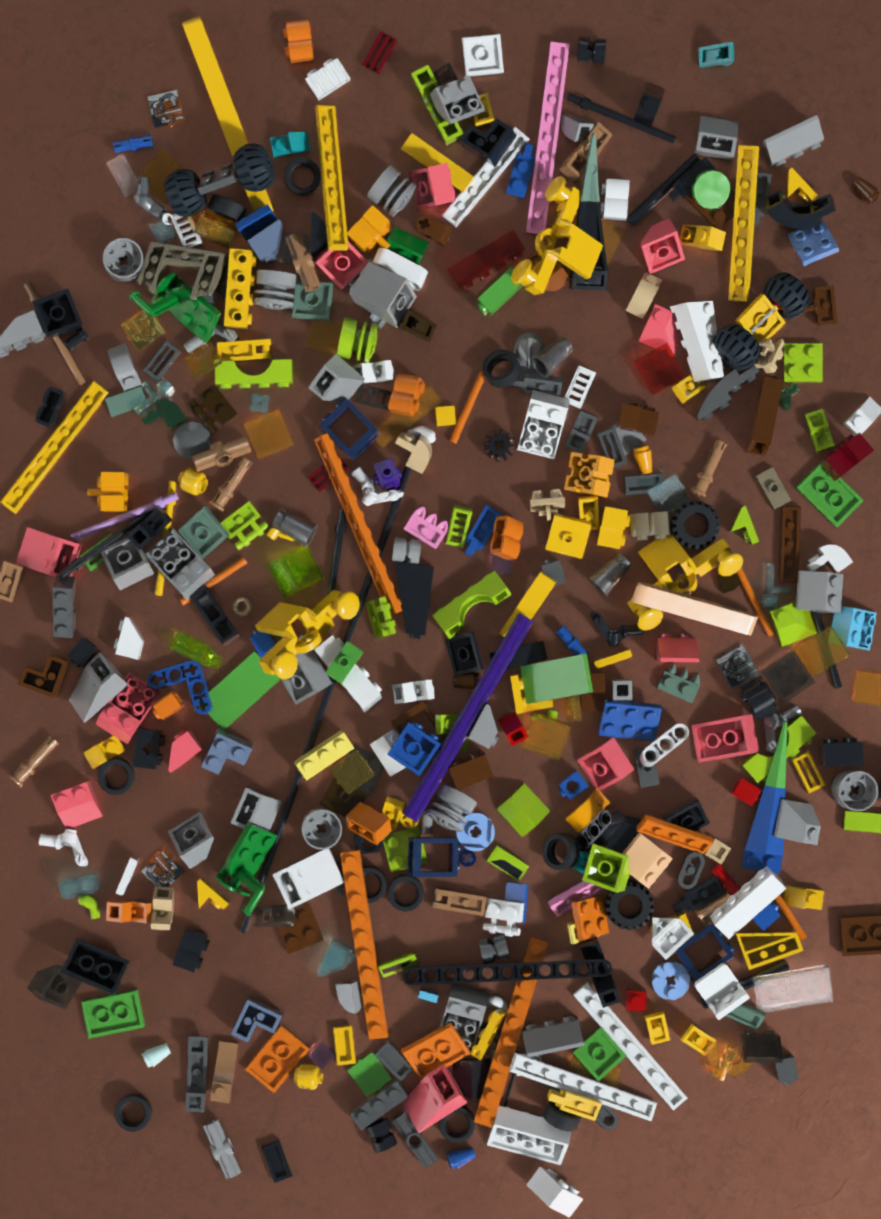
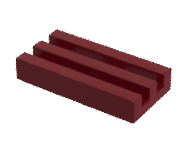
M380 31L362 66L380 74L398 40ZM384 38L385 40L383 41L373 62L371 63V65H369L368 63L372 55L374 54L378 44L380 43L381 39ZM388 41L392 42L379 67L376 69L375 65Z
M340 457L341 462H342V465H343V467H344L343 470H344V473H345V472H347L350 468L347 466V464L344 462V460ZM322 465L308 476L319 492L332 483L331 479H329L321 486L318 484L329 476L328 472L324 473L317 480L314 479L316 475L326 469L325 465Z

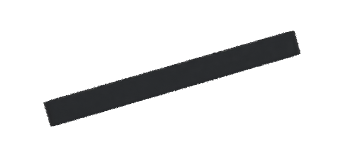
M607 959L417 967L406 969L403 972L402 978L408 985L605 977L611 974L613 966ZM602 962L607 963L609 966V970L606 973H601L598 969L599 964ZM582 963L588 964L590 968L587 974H582L579 970ZM563 964H567L570 967V972L567 975H563L560 972V967ZM544 965H548L551 968V973L548 976H544L541 973V968ZM524 966H529L532 970L529 977H525L522 974ZM488 967L493 970V976L489 979L484 976V970ZM505 967L512 969V975L509 978L503 975ZM468 968L474 971L472 979L465 977V971ZM449 969H452L455 973V977L452 980L446 978V972ZM429 970H433L436 974V978L433 981L427 979V972ZM410 971H414L417 975L414 982L408 979Z

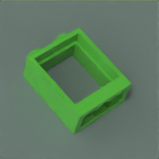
M512 267L477 299V308L484 315L488 314L491 316L523 286L522 284H513L511 276L514 269Z

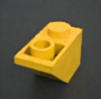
M683 224L679 240L683 245L722 251L726 232L710 226Z

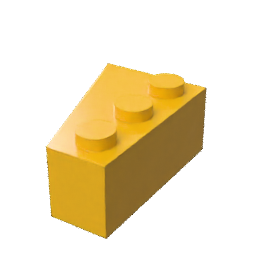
M797 932L735 934L747 970L804 951Z

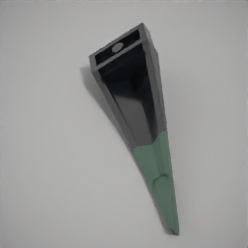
M595 133L591 134L576 226L601 243L603 247L589 279H584L570 269L569 289L607 290L608 266L600 209Z

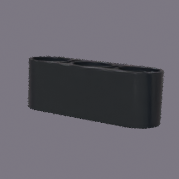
M544 641L519 646L507 669L547 660ZM496 652L489 653L491 660Z
M602 810L577 836L576 840L579 844L580 852L591 851L593 843L602 846L622 825V812L619 810Z

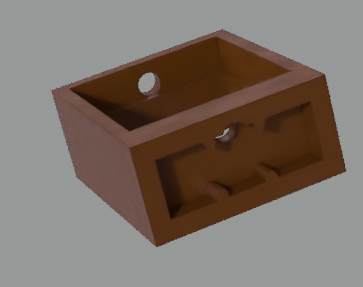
M421 701L390 721L397 733L400 734L402 731L400 724L424 710L435 728V718L424 701ZM439 734L441 738L438 739L437 742H439L441 745L439 746L437 751L441 748L443 742L446 739L445 734Z

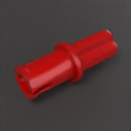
M721 864L716 865L712 869V872L722 883V887H725L731 895H734L741 889L734 881V876H730Z

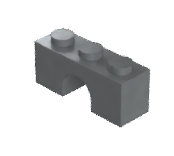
M56 576L53 584V637L73 638L76 628V610H73L76 594L75 577L67 576L63 579L61 576Z
M396 1078L383 1087L373 1098L368 1101L365 1100L351 1110L350 1116L360 1130H363L408 1097V1092Z

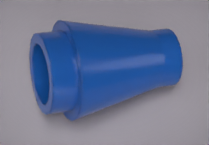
M471 1147L450 1151V1154H447L446 1157L451 1169H459L476 1158V1155Z

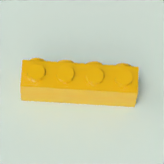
M230 248L224 327L248 329V325L252 324V313H249V305L253 306L254 294H250L251 286H255V275H252V267H256L257 256L253 255V250Z

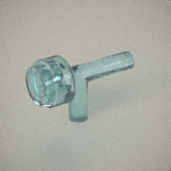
M167 380L164 382L160 381L156 385L159 389L156 392L147 381L144 382L142 387L150 397L134 409L136 414H141L163 396L167 400L173 397V393L176 391Z
M766 564V595L760 596V604L763 609H777L779 596L774 595V593L789 594V587L774 586V564Z

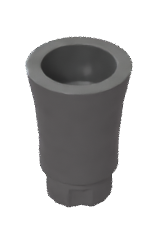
M564 337L553 341L549 346L530 357L532 368L538 375L548 378L554 369L573 351L572 343Z
M280 510L272 523L275 528L280 529V532L296 540L305 548L311 542L318 527V524L306 521L284 510Z
M619 553L614 559H611L600 570L590 576L588 580L601 594L607 597L620 579L627 574L626 572L632 565Z

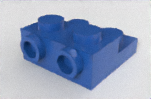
M413 721L412 724L409 722L406 724L387 755L420 776L441 744L437 742L439 739L431 732L428 735L421 731L423 727Z

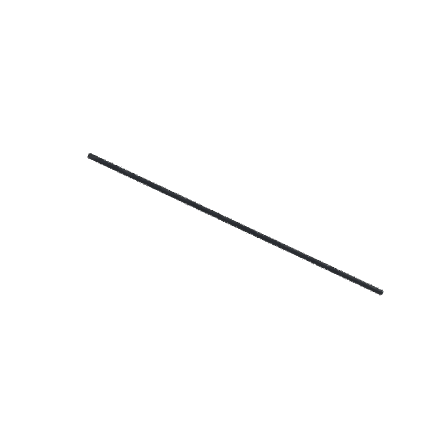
M405 466L402 478L400 479V486L397 487V490L400 489L403 493L412 471L411 468ZM402 497L391 504L377 544L380 558ZM369 569L358 597L360 602L359 611L355 617L350 619L343 639L344 644L347 641L351 642L373 580ZM331 677L329 679L332 684L325 689L302 756L313 749L336 684V680ZM298 769L275 830V834L278 837L266 855L258 880L263 884L266 881L302 780V775ZM255 909L251 912L250 916L245 914L239 932L247 934Z

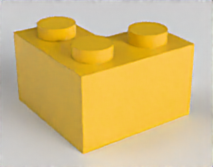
M606 506L603 508L596 545L613 549H620V546H624L626 535L623 534V530H625V527H629L631 515H627V510Z

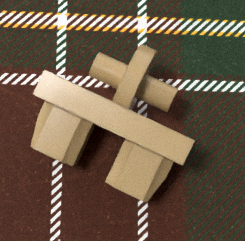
M767 339L759 342L760 353L754 363L756 368H763L765 373L776 372L777 366L775 362L782 359L784 355L782 351L784 346L783 339L778 341Z
M560 489L551 490V498L544 499L543 491H533L532 499L530 500V511H539V516H546L547 521H551V515L558 514V510L565 509V497H562Z

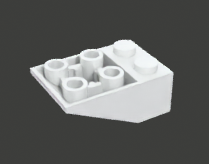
M533 390L517 450L555 459L570 399Z
M330 849L317 852L273 874L289 909L345 882Z

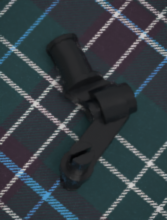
M591 613V621L597 626L608 642V646H620V642L626 639V637L643 636V630L638 625L625 626V624H622L617 629H609L600 613Z

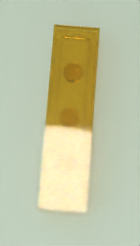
M431 386L423 394H420L418 398L420 403L419 409L413 417L394 414L376 428L381 433L376 439L381 448H384L397 438L401 432L406 431L443 402Z

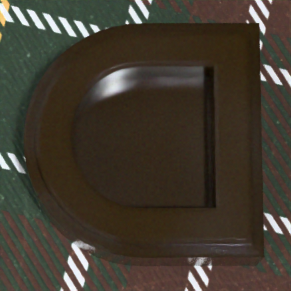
M736 574L731 576L717 575L723 593L733 591L738 587L739 578Z

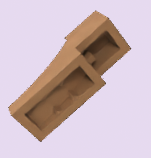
M600 122L593 126L592 131L586 135L559 169L572 182L581 178L585 172L591 134H596L597 156L613 135Z
M219 1040L210 1101L230 1102L238 1042Z

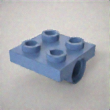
M821 220L822 224L818 226L799 229L788 234V239L803 266L839 252L838 245L824 220Z

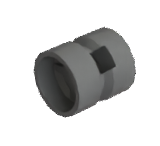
M505 934L494 936L493 940L490 938L478 940L484 964L492 963L496 958L499 960L510 958Z

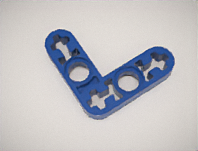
M187 661L149 674L147 683L154 689H162L187 681L195 711L201 715H207L211 712L212 701L202 666L198 662ZM192 664L198 667L194 675L192 672L185 673L187 677L184 678V672L181 667H184V670L191 669ZM172 670L179 671L180 676L177 680L170 678ZM166 672L165 675L168 683H166V680L159 681V685L152 683V680L155 679L154 676L162 678L165 677L163 673ZM197 682L203 685V690L200 693H195L193 690V686ZM206 695V697H202L203 702L208 704L205 707V711L199 709L198 706L201 705V701L195 697Z

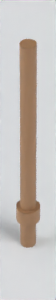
M30 281L24 284L31 303L41 298ZM61 336L52 337L78 385L81 386L86 383L70 352L65 347Z

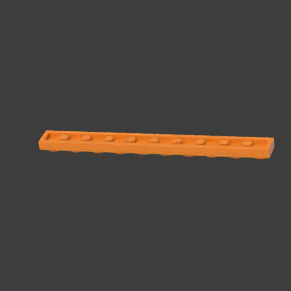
M328 433L321 435L314 441L380 598L386 596L387 602L391 606L390 613L392 616L402 611L401 601L394 592L393 582L386 573V566L381 561L379 549L373 542L371 530L366 525L363 511L357 504L356 494L352 491L349 485V478L341 466L342 462L336 454L334 442Z
M360 849L342 851L340 856L369 1040L388 1038V1027Z
M530 937L522 963L543 962L549 942ZM524 966L522 974L525 977H529L532 970L529 966ZM537 980L516 981L473 1121L475 1123L491 1128L493 1126Z

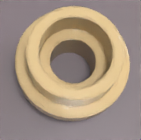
M240 597L234 601L233 610L238 616H247L252 610V603L249 599ZM241 603H244L246 605V609L244 611L239 609V605Z

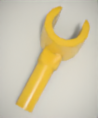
M270 528L266 533L273 540L277 536L292 542L294 540L276 528Z

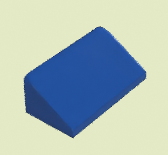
M507 882L505 900L524 903L523 922L520 923H525L528 885L519 882Z

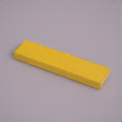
M411 133L401 147L402 151L426 168L447 163L451 171L452 186L464 193L474 179V176L413 133Z
M540 571L499 634L503 637L506 636L518 613L531 620L557 581Z

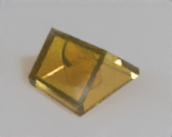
M205 209L198 218L194 233L229 249L238 229L235 222Z

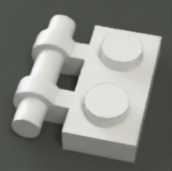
M487 898L485 917L492 918L491 924L484 923L483 930L489 931L491 934L503 933L505 936L510 937L513 935L519 936L521 929L515 928V922H523L524 903ZM500 920L507 921V925H500Z

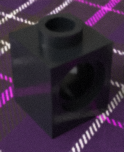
M81 637L68 654L71 658L70 662L78 668L80 666L85 667L99 648L85 637Z
M358 834L354 835L355 850L360 849L361 855L377 853L380 851L379 847H383L381 841L378 845L374 844L373 847L366 848L363 844L365 838Z

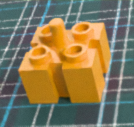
M372 205L347 232L348 239L364 254L367 251L371 252L377 246V243L382 248L388 249L391 245L384 237L390 232V221Z
M571 452L568 467L572 468L571 475L566 477L564 490L608 498L610 487L608 474L612 475L615 460L597 455Z
M101 472V476H98L97 479L98 488H88V496H98L97 505L101 508V511L128 512V473Z

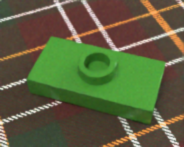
M347 641L325 673L342 684L362 656L363 651Z

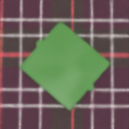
M373 1051L362 1060L358 1059V1062L347 1070L366 1097H369L377 1090H381L382 1086L392 1079Z

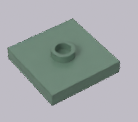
M296 279L291 317L330 321L334 283L320 281L321 287L317 290L305 292L301 280Z
M206 506L202 507L177 530L201 559H204L230 536Z

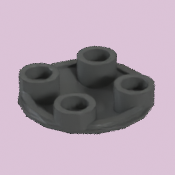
M184 423L174 433V448L179 455L192 460L191 456L210 449V433L200 423Z

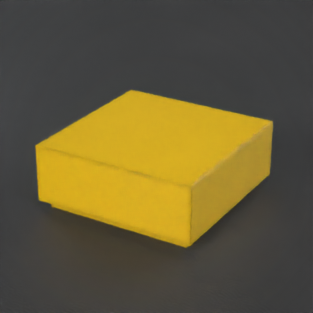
M454 406L435 407L437 427L456 425Z

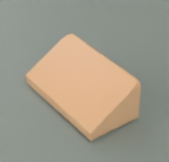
M725 890L726 893L694 910L704 928L711 924L714 925L710 915L730 897L727 890Z

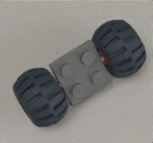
M251 143L242 146L235 152L233 164L228 162L219 169H209L203 173L201 179L193 170L179 169L166 178L164 187L172 210L179 216L190 217L201 212L206 206V193L236 183L237 178L246 190L253 192L263 191L274 182L275 172L267 150L260 144Z

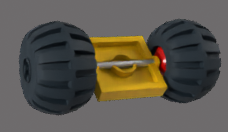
M786 272L772 276L765 284L763 294H760L735 320L737 324L727 325L718 331L713 343H715L721 360L737 371L751 367L759 357V342L770 339L786 323L783 318L792 319L798 317L806 310L810 295L804 284L795 276Z

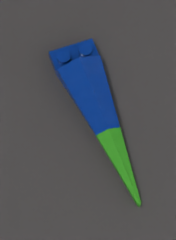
M786 721L783 723L766 783L744 847L741 867L745 869L760 871L768 866L774 873L780 874L784 839L774 837L781 799H785Z

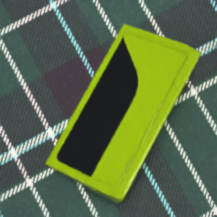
M498 845L495 846L487 859L489 863L517 881L522 878L529 867L527 863Z
M413 951L382 962L378 968L382 976L387 977L418 966L419 962Z

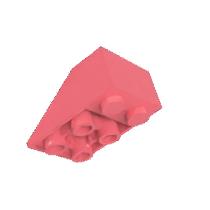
M27 527L16 563L54 577L60 576L59 572L68 567L75 558H78L82 544Z
M130 672L124 679L128 685L107 703L96 722L97 726L127 745L161 694L160 691L151 688L146 682Z
M444 1064L427 1074L411 1091L408 1097L402 1101L418 1133L468 1103L452 1073Z

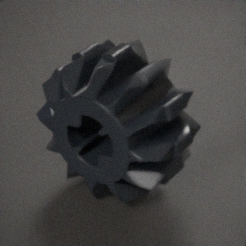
M503 429L499 430L498 436L495 430H493L492 435L494 438L486 435V438L491 442L483 443L484 446H490V448L484 450L485 453L492 451L489 459L497 455V462L500 461V455L506 461L507 456L505 453L510 456L513 455V452L508 449L516 448V445H509V443L515 440L514 437L507 439L510 432L502 436ZM503 441L505 448L496 450L494 443Z

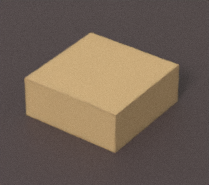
M714 838V843L706 851L705 855L722 865L731 848Z

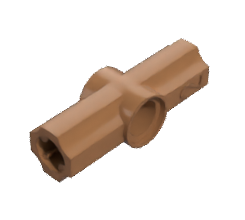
M301 233L291 234L285 240L291 253V260L296 273L300 276L305 292L317 290L321 285L314 269L315 265L311 254L307 251Z
M244 436L228 443L223 441L216 442L209 450L191 457L197 472L215 465L219 467L227 466L234 458L250 453L251 448L247 438Z

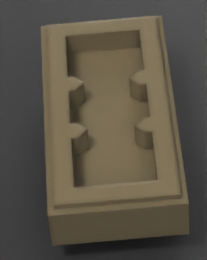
M773 467L755 476L774 510L791 501Z

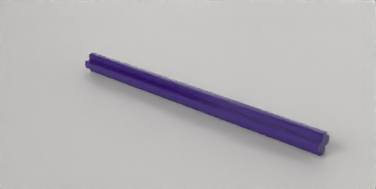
M518 613L402 814L415 822H418L533 624V621L526 616Z

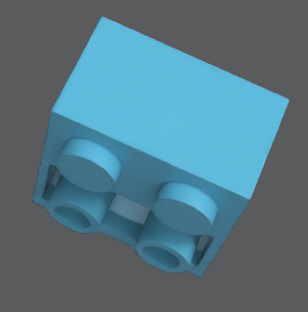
M841 606V613H834L829 643L870 650L877 613Z

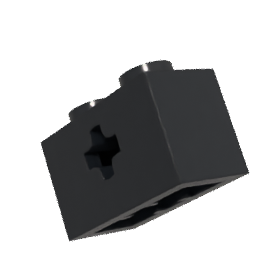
M137 729L133 767L156 770L158 765L161 766L163 755L159 754L160 746L163 747L165 735H162V730ZM149 744L154 748V751H151L150 754H148V750H145V747Z

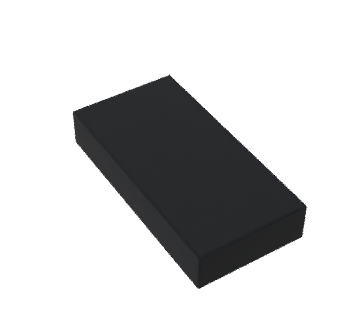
M280 1139L261 1146L274 1183L293 1176Z

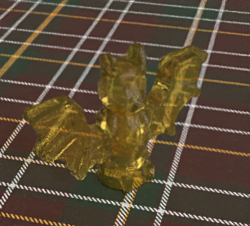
M707 1040V1047L704 1050L708 1057L706 1064L714 1066L711 1075L720 1081H724L728 1073L733 1078H736L739 1073H748L747 1070L750 1066L754 1065V1062L742 1057L737 1063L732 1064V1060L736 1057L740 1047L733 1048L731 1042L724 1050L723 1056L719 1058V1045Z

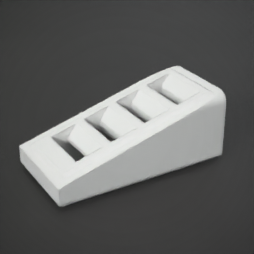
M175 214L176 219L171 217L183 247L197 248L203 245L191 216L180 223H177L176 220L183 216ZM190 223L191 226L180 230L181 226ZM193 229L194 233L183 237V233ZM196 236V240L186 243L185 240Z
M578 365L565 395L566 399H570V405L581 409L596 372ZM579 373L589 376V380L578 376ZM576 380L587 384L586 387L576 384ZM573 387L584 391L583 394L573 391ZM570 394L581 398L580 401L569 398Z

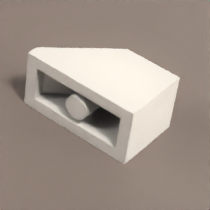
M868 397L843 425L854 436L859 432L862 434L880 415L881 407L871 397Z

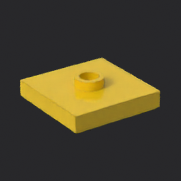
M555 513L545 550L582 559L592 522Z

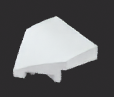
M654 917L652 919V946L665 960L694 934L681 919Z

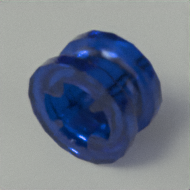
M464 849L459 854V861L463 866L470 867L475 863L476 855L473 851ZM471 853L473 860L465 863L462 855Z

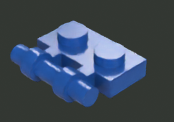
M267 204L264 207L258 208L249 216L243 217L235 225L243 238L248 241L278 219Z

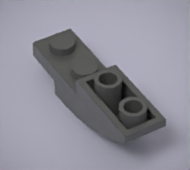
M754 365L741 375L735 369L727 374L704 399L696 416L697 421L700 419L706 421L713 416L712 411L718 408L721 411L729 406L728 401L732 398L728 392L730 391L733 394L741 388L740 384L744 381L750 383L756 379V373L759 372V369Z

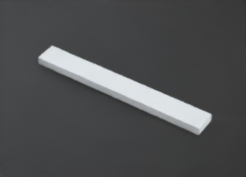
M588 982L573 993L574 997L625 1053L626 1057L673 1111L688 1098L609 1006L602 1007L598 993Z
M514 1053L509 1072L560 1090H568L599 1100L603 1105L648 1121H652L656 1109V1102L535 1059L527 1058L518 1053Z

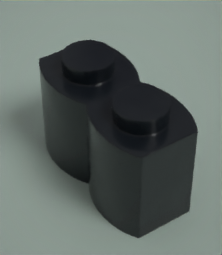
M50 386L44 393L43 405L39 407L36 413V422L52 429L59 419V410L62 409L66 402V393Z
M186 927L172 965L193 973L196 968L200 969L203 958L200 957L202 950L206 951L210 942L207 940L208 935Z

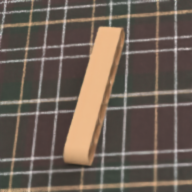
M638 582L632 597V601L640 605L747 635H752L758 616L746 611L644 582Z

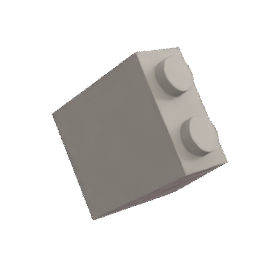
M368 262L366 267L361 270L359 278L351 286L349 292L356 304L396 328L402 321L406 309L409 310L417 297L407 278L371 262Z

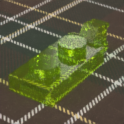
M177 632L169 647L170 650L201 665L217 670L223 660L222 657L212 651V647L181 632Z

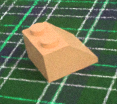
M640 832L623 852V854L629 856L630 875L647 888H650L673 859Z

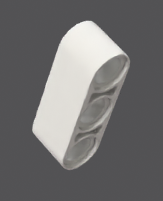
M378 248L372 262L377 266L407 278L412 289L416 291L421 290L428 274L425 268L386 248Z
M676 724L646 747L639 757L641 764L651 767L683 743L689 735L688 727L684 724ZM680 730L683 733V737L678 738L674 731ZM665 741L669 748H661L660 742ZM645 753H651L654 756V760H647Z

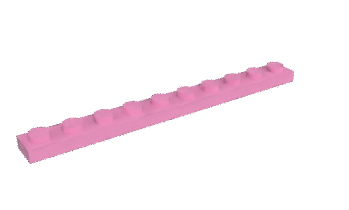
M550 43L526 233L538 235L540 231L546 229L549 201L545 198V191L552 181L570 46V44Z

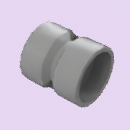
M395 537L392 562L403 563L406 560L408 564L419 565L422 541L411 539L407 542L406 538Z

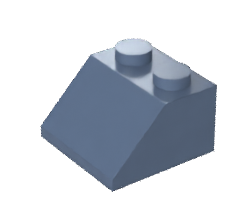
M280 219L248 240L249 245L262 264H270L277 259L276 255L279 254L284 229Z

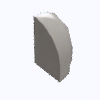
M561 114V129L564 135L574 142L583 140L582 137L587 132L590 133L592 131L593 123L576 116Z
M354 979L351 983L340 982L335 984L338 1000L342 1007L353 1014L360 1011L363 1004L360 979Z

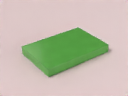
M820 463L795 487L836 528L864 501L841 477L834 481Z
M138 989L115 993L114 996L110 994L81 1001L88 1039L145 1027Z

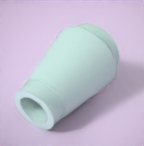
M165 1043L147 1049L141 1055L149 1068L156 1066L171 1052Z

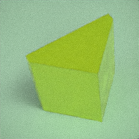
M525 783L496 808L522 837L535 828L550 812Z

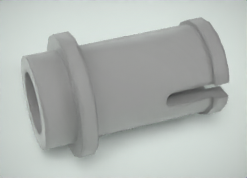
M425 809L421 815L422 834L433 833V819L426 814L428 809Z

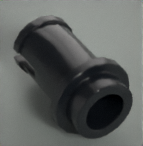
M84 329L75 330L76 333L63 342L70 352L82 342L87 341L89 336Z

